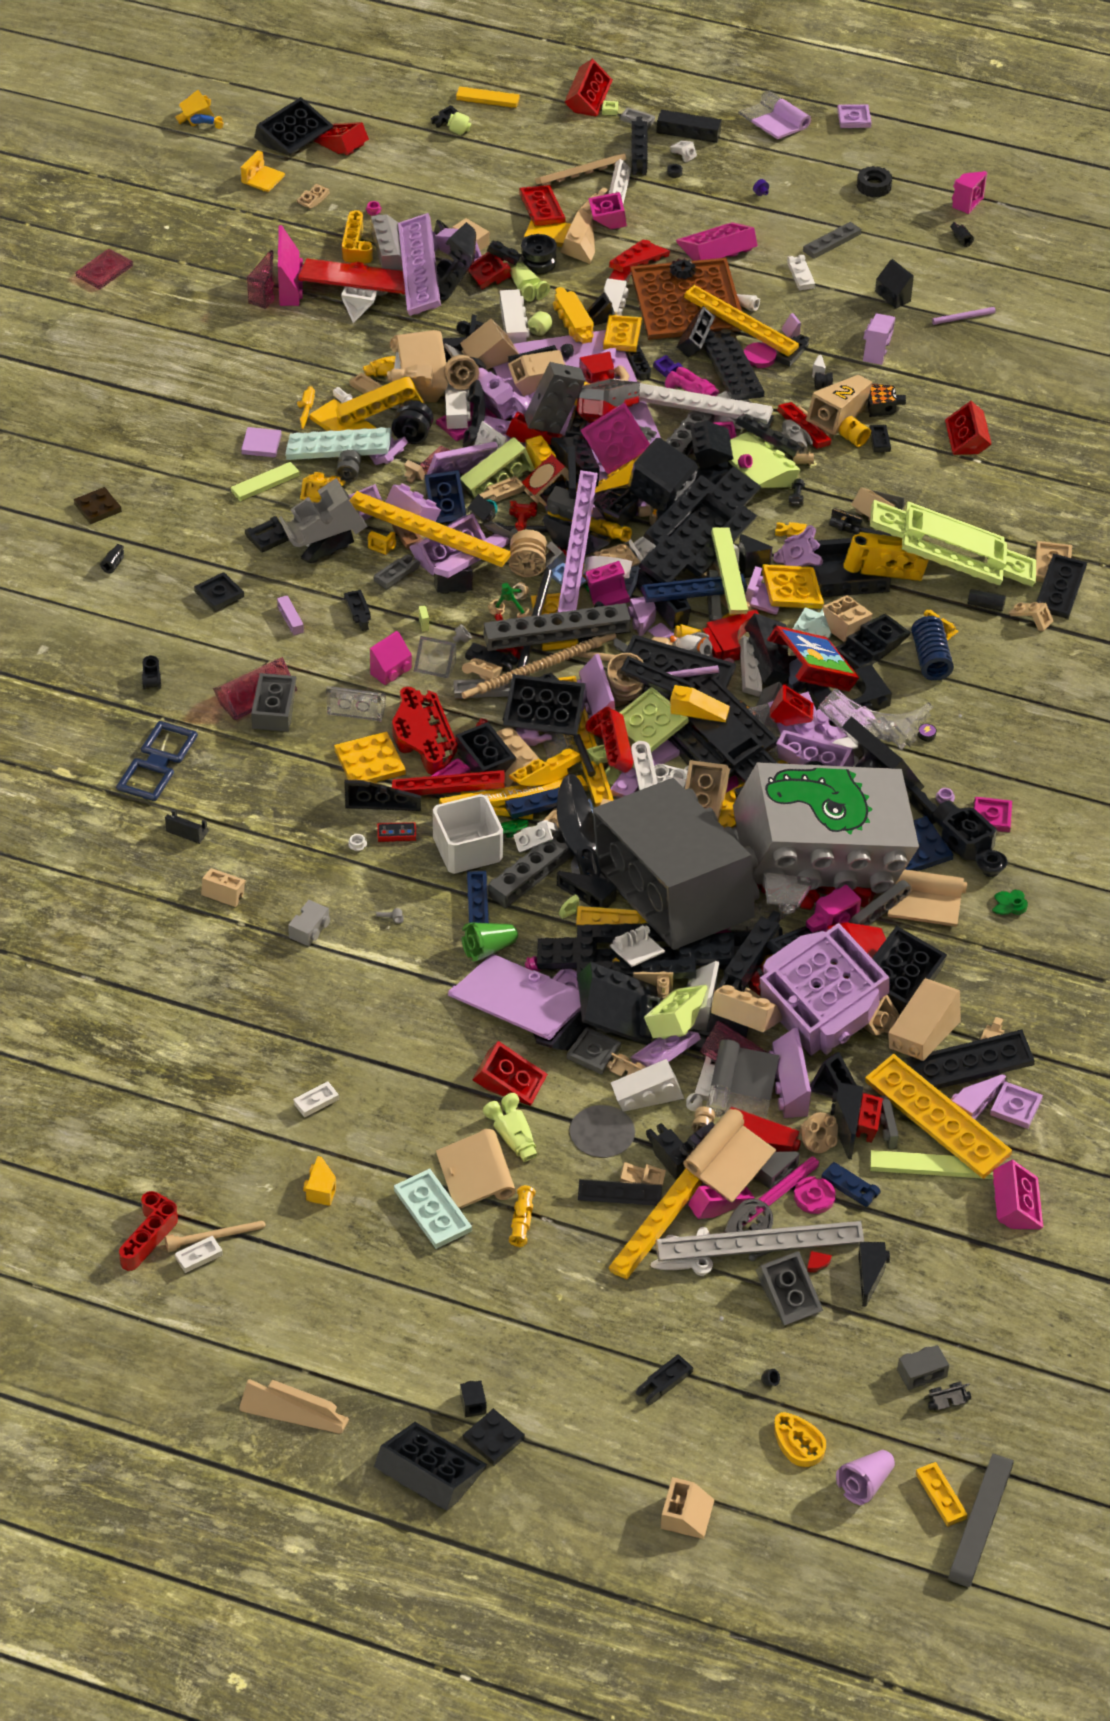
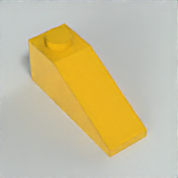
M674 685L670 698L671 714L726 722L730 706L690 687Z

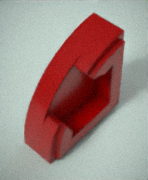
M811 1251L807 1272H818V1270L829 1266L832 1255Z

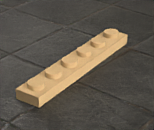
M626 154L615 155L535 178L536 185H550L553 180L561 182L566 180L565 177L567 176L575 178L580 176L579 173L581 172L585 174L592 173L595 168L603 170L608 168L607 165L609 164L615 166L616 161L619 159L627 160Z

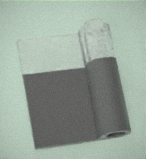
M721 1040L706 1107L714 1110L715 1117L723 1116L731 1107L767 1119L779 1055L740 1048L739 1043L735 1041Z

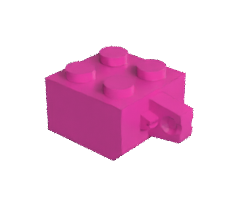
M847 885L835 889L831 894L818 899L815 914L806 920V927L812 933L816 931L826 932L829 925L849 922L855 914L859 913L861 898Z

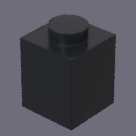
M482 1380L468 1381L460 1384V1398L465 1418L486 1414V1398Z

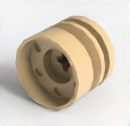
M534 530L518 531L512 536L510 541L511 557L509 558V567L516 575L534 577L544 571L547 552L545 536Z
M632 653L615 655L607 666L606 677L613 698L619 701L634 700L642 694L644 689L643 683L620 674L627 656L643 662L641 658Z

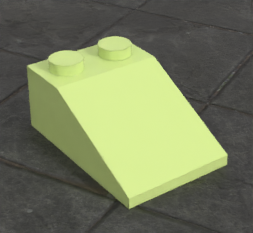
M700 985L675 989L659 1005L644 1016L652 1038L661 1037L666 1039L677 1035V1037L686 1035L688 1030L695 1024L707 991V986Z

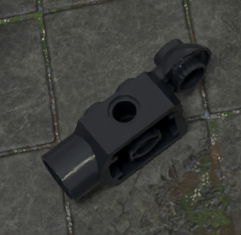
M950 800L941 803L935 809L933 820L942 828V839L964 860H975L983 874L988 877H995L1006 868L1008 864L1007 857L1003 853L993 850L997 829L974 808H959Z

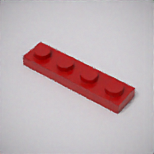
M793 402L778 405L777 411L786 420L794 421L809 433L814 447L818 449L831 444L832 440L818 426L806 421L807 416Z

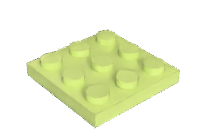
M652 687L619 712L623 714L628 739L633 744L637 741L647 742L650 745L651 752L689 722L687 716L671 714L670 702Z

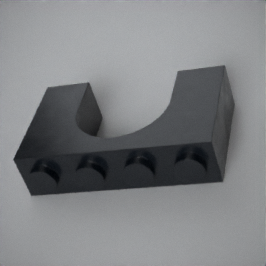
M872 664L855 669V673L859 677L855 685L862 693V696L856 699H846L853 710L856 711L866 706L869 712H873L890 706L892 692ZM812 683L806 685V692H809L816 711L840 699L828 687ZM831 720L828 721L830 725L835 724V722Z

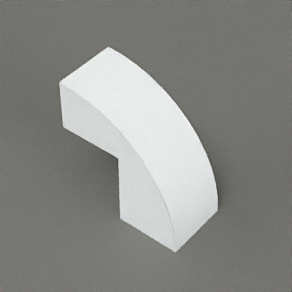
M605 556L586 557L583 575H586V571L620 561L625 575H623L624 580H626L630 576L632 561Z

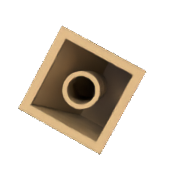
M489 319L460 343L463 348L462 353L483 361L486 365V370L508 362V356L519 354L509 336L492 319Z

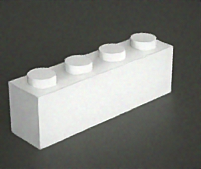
M501 290L500 309L504 332L509 336L513 344L526 342V338H529V328H526L528 326L527 317H524L526 316L524 297L520 296V290Z
M449 383L445 390L447 429L468 428L467 421H471L470 402H468L469 389L458 390Z

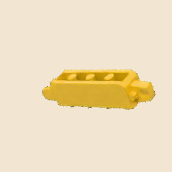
M563 287L556 288L553 307L558 312L559 318L563 320L564 327L568 329L569 335L573 337L575 342H581L582 344L591 343L594 337V323L576 293L572 291L567 292Z

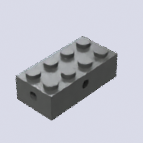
M549 362L524 414L529 429L560 434L585 383L581 368Z

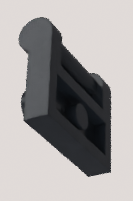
M277 516L271 517L269 521L254 528L249 527L245 529L246 537L262 553L289 541ZM274 527V528H272V529H270V530H268V531H266V532H264V533H262V534H259V535H257V536L255 535V534L260 533V532H262V531H264V530H266V529H268V528Z

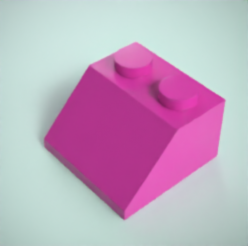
M986 171L965 173L955 180L952 208L970 214L982 201L987 179Z
M620 192L589 198L593 220L610 229H619L627 226Z
M395 631L370 648V674L384 685L394 681L412 668V654L398 631Z

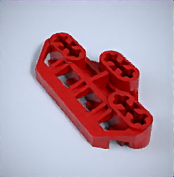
M413 687L402 688L400 690V706L392 720L394 741L398 750L402 753H410L413 750L420 753L426 772L433 775L450 764L457 752V742L436 693L427 690L425 696L421 694L420 690L416 691ZM424 701L429 702L430 706L422 707L421 703H424ZM431 715H433L434 720L436 719L437 724H429V721H431ZM438 733L441 734L445 742L437 743ZM445 751H449V757L443 762V757H446Z

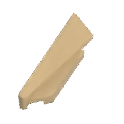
M248 1379L239 1407L241 1412L338 1434L344 1431L349 1421L348 1417L335 1412L337 1407L332 1402L272 1380L268 1386L269 1388Z

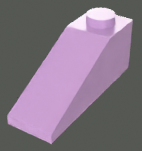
M1002 1074L963 1088L959 1094L955 1093L952 1096L951 1101L973 1119H976L999 1094L1006 1076Z

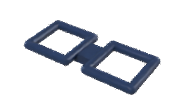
M158 721L141 747V752L150 756L146 761L138 758L133 759L116 785V789L150 801H157L174 774V770L168 768L167 765L170 761L175 763L182 762L198 737V733L184 727ZM162 729L188 736L177 755L151 748V745ZM138 766L164 774L153 793L126 785Z

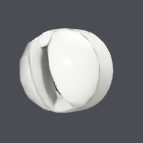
M692 1093L688 1096L686 1106L689 1110L696 1111L698 1107H702L703 1100L700 1095Z

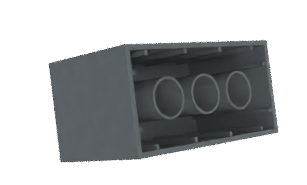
M674 778L592 808L596 854L601 874L617 887V891L673 950L755 917L754 900L759 899V889L752 874V869L758 866L755 852L750 846L743 847L737 841L733 829L729 826L724 828L718 822L713 809L710 807L704 808L698 802V798L691 788L684 789Z

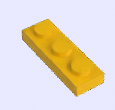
M934 1462L916 1469L917 1478L946 1526L948 1527L966 1520L967 1512L937 1463Z

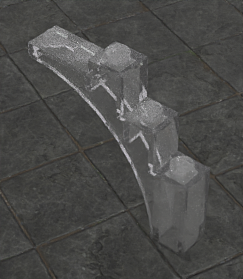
M835 689L823 700L818 708L845 734L846 732L841 727L852 716L879 740L885 741L889 737L902 750L906 745L910 747L917 740L915 736L920 732L918 730L922 725L920 721L924 723L931 716L929 712L933 706L928 702L921 708L909 713L885 714L865 708L847 698L838 689Z

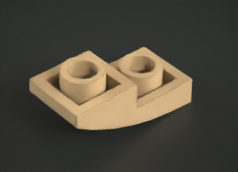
M315 184L310 191L305 190L298 198L297 203L309 209L313 208L330 194L329 189Z

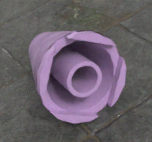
M879 1450L843 1464L836 1473L838 1487L842 1486L846 1492L843 1495L857 1505H863L871 1501L895 1466L894 1457L885 1450Z

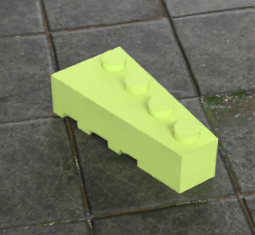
M513 437L465 473L460 480L464 489L475 499L478 494L484 493L488 486L514 476L519 478L523 476V472L527 470L532 471L535 468L526 448Z

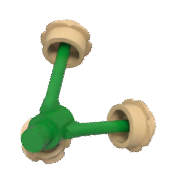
M519 582L512 588L508 583H503L500 599L490 602L488 610L494 616L497 613L498 615L499 613L503 615L505 612L503 600H511L520 611L517 614L518 618L532 616L533 611H530L528 607L522 609L516 600L527 598L529 593L528 586H525L523 582Z

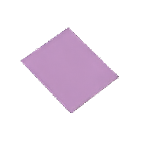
M662 623L648 630L655 637L670 638L671 635L674 636V633Z

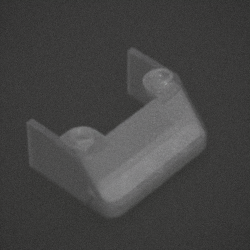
M764 873L767 898L758 904L754 903L755 917L727 928V931L752 930L761 916L768 918L773 910L780 913V920L794 913L812 887L811 879L801 876Z

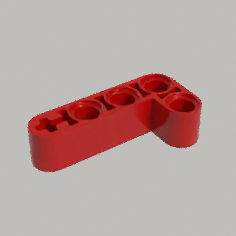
M604 707L587 720L585 725L586 731L599 738H603L610 766L623 773L629 772L633 766V758L623 714L610 707Z
M148 1191L142 1195V1210L147 1218L119 1249L120 1264L124 1270L132 1271L138 1268L178 1223L176 1204L155 1191Z

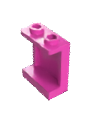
M620 561L585 572L593 606L598 601L602 602L604 606L630 602L623 576L625 572Z

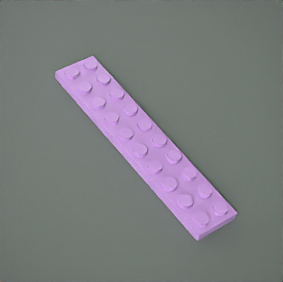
M429 213L398 223L409 316L441 306L431 218Z

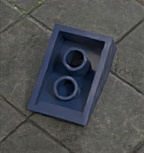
M459 470L424 475L426 497L428 500L435 502L436 507L441 509L436 520L437 523L454 522L466 515Z

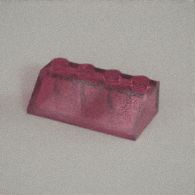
M283 657L273 659L213 688L220 705L233 720H237L252 712L260 673L291 676Z

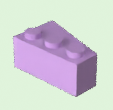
M876 313L874 319L871 318L870 324H868L867 330L864 332L866 344L863 361L883 364L884 355L887 352L885 347L890 343L895 317Z
M402 483L401 485L393 484L385 501L436 522L441 509L436 507L435 502L423 499L422 494L410 491V487Z

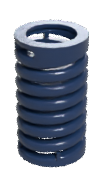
M935 616L919 618L913 623L911 632L922 675L931 681L942 680L948 677L954 669L943 622Z

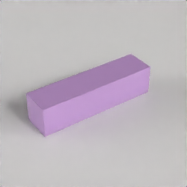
M288 595L277 598V607L292 634L304 633V624Z

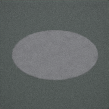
M596 1105L580 1111L573 1118L570 1125V1136L573 1143L582 1152L595 1157H611L622 1153L632 1144L635 1136V1127L631 1118L622 1110L607 1105Z

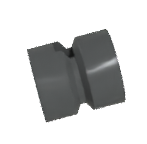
M354 450L342 451L339 455L336 476L341 477V480H345V482L355 481L361 465L360 454Z

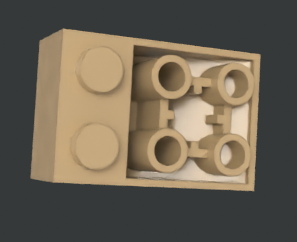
M560 350L523 355L508 364L514 384L523 396L536 391L549 362L565 365Z

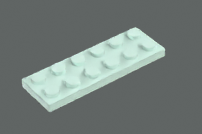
M381 427L377 429L364 428L360 430L347 429L344 431L294 433L289 436L285 455L287 460L339 457L340 453L344 450H354L360 456L388 454L392 432L391 428Z

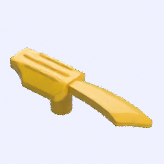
M309 386L303 392L302 400L297 402L299 408L304 407L300 418L301 429H304L309 410L312 409L315 390L312 386Z

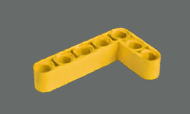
M403 377L336 407V414L340 425L349 426L404 401L415 400L424 404L425 402L410 377Z

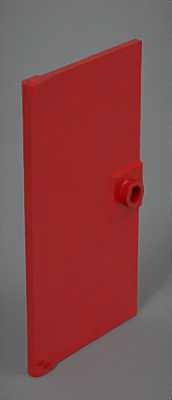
M306 258L298 277V281L406 295L403 271L369 267L362 262L346 264Z

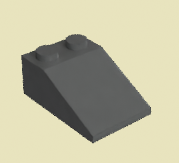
M260 673L251 712L252 729L289 732L296 676Z
M799 1251L763 1264L755 1269L764 1292L784 1326L823 1311Z

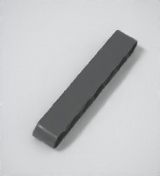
M992 1453L951 1567L949 1581L970 1588L1007 1485L1014 1460Z

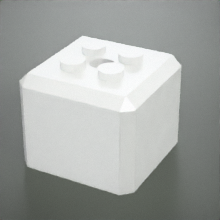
M479 794L434 807L433 839L449 872L455 874L501 861L503 858V828L487 796Z

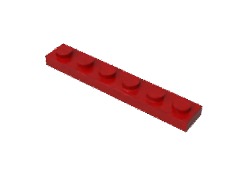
M501 770L393 779L392 787L417 795L504 788L505 772Z

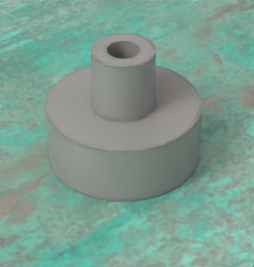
M462 624L455 628L456 635L453 637V640L456 643L460 640L467 643L472 639L471 634Z

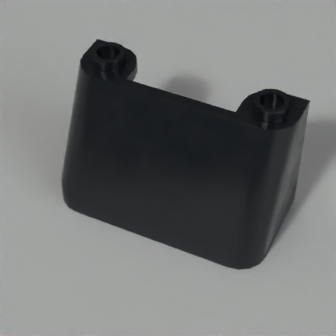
M467 222L450 236L445 243L450 246L448 255L454 261L442 259L436 266L441 300H447L453 294L475 260L476 231Z

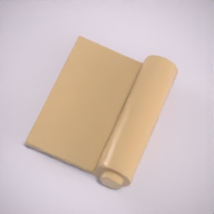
M904 869L895 884L905 880L911 885L912 891L906 898L888 911V917L957 927L962 893L966 894L967 882H964V878Z
M729 1109L684 1161L688 1171L731 1203L734 1202L776 1152V1149L743 1126V1114L737 1109Z
M483 1129L474 1135L436 1150L451 1198L459 1209L492 1195H495L499 1200H506L515 1195L516 1190L494 1130Z

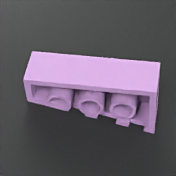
M787 730L783 731L776 743L778 757L790 764L803 765L808 761L815 760L823 763L825 766L853 767L855 763L853 748Z

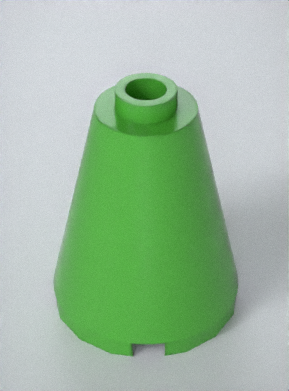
M470 922L465 924L462 931H465V936L462 937L463 949L468 958H473L471 960L473 962L480 961L514 944L518 938V931L511 924Z

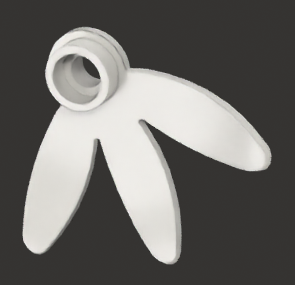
M700 1227L697 1235L710 1234L706 1227ZM667 1235V1236H666V1238H675V1237H678V1236H675V1235ZM709 1257L660 1262L657 1259L651 1263V1267L659 1270L692 1268L697 1275L704 1276L712 1270L713 1263Z

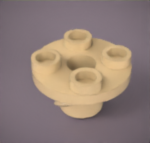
M818 1112L803 1122L801 1125L802 1141L809 1151L823 1153L836 1146L838 1142V1126L834 1116Z

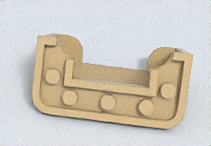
M430 330L395 335L390 340V348H392L393 352H399L401 369L406 371V368L416 364L432 365L433 386L426 387V385H420L416 387L424 401L436 403L448 386L444 373L446 359L441 332Z

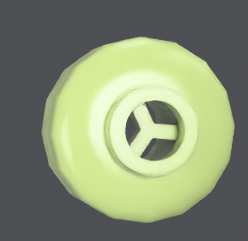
M456 112L451 114L447 126H449L451 132L463 135L465 131L469 132L471 123H469L468 116Z
M538 311L528 320L530 332L537 336H543L552 327L551 316L546 312Z

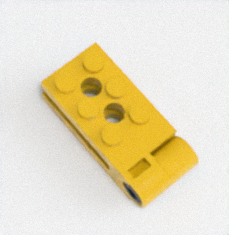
M860 532L853 536L843 566L852 573H857L861 569V574L922 581L929 559H924L921 556L902 550L903 538Z

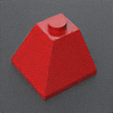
M783 684L770 707V717L774 722L781 723L784 726L809 723L813 720L814 703Z

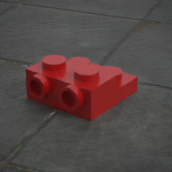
M489 252L476 259L468 270L481 289H484L494 281L500 284L511 276V268L508 263H503V259Z

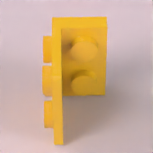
M261 151L254 153L241 166V182L266 192H270L285 177V173L264 166L263 152Z
M314 472V474L303 479L300 499L305 500L309 497L312 502L318 503L321 500L318 492L319 489L337 478L342 486L345 485V480H341L339 476L326 477L324 473Z

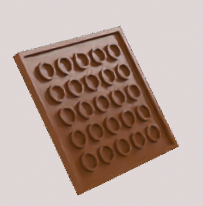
M727 258L691 261L695 264L696 272L687 279H680L671 274L670 265L672 263L630 267L648 340L682 336L701 308L684 298V293L694 285L742 311ZM714 315L715 318L709 330L721 331L729 329L733 330V332L742 331Z

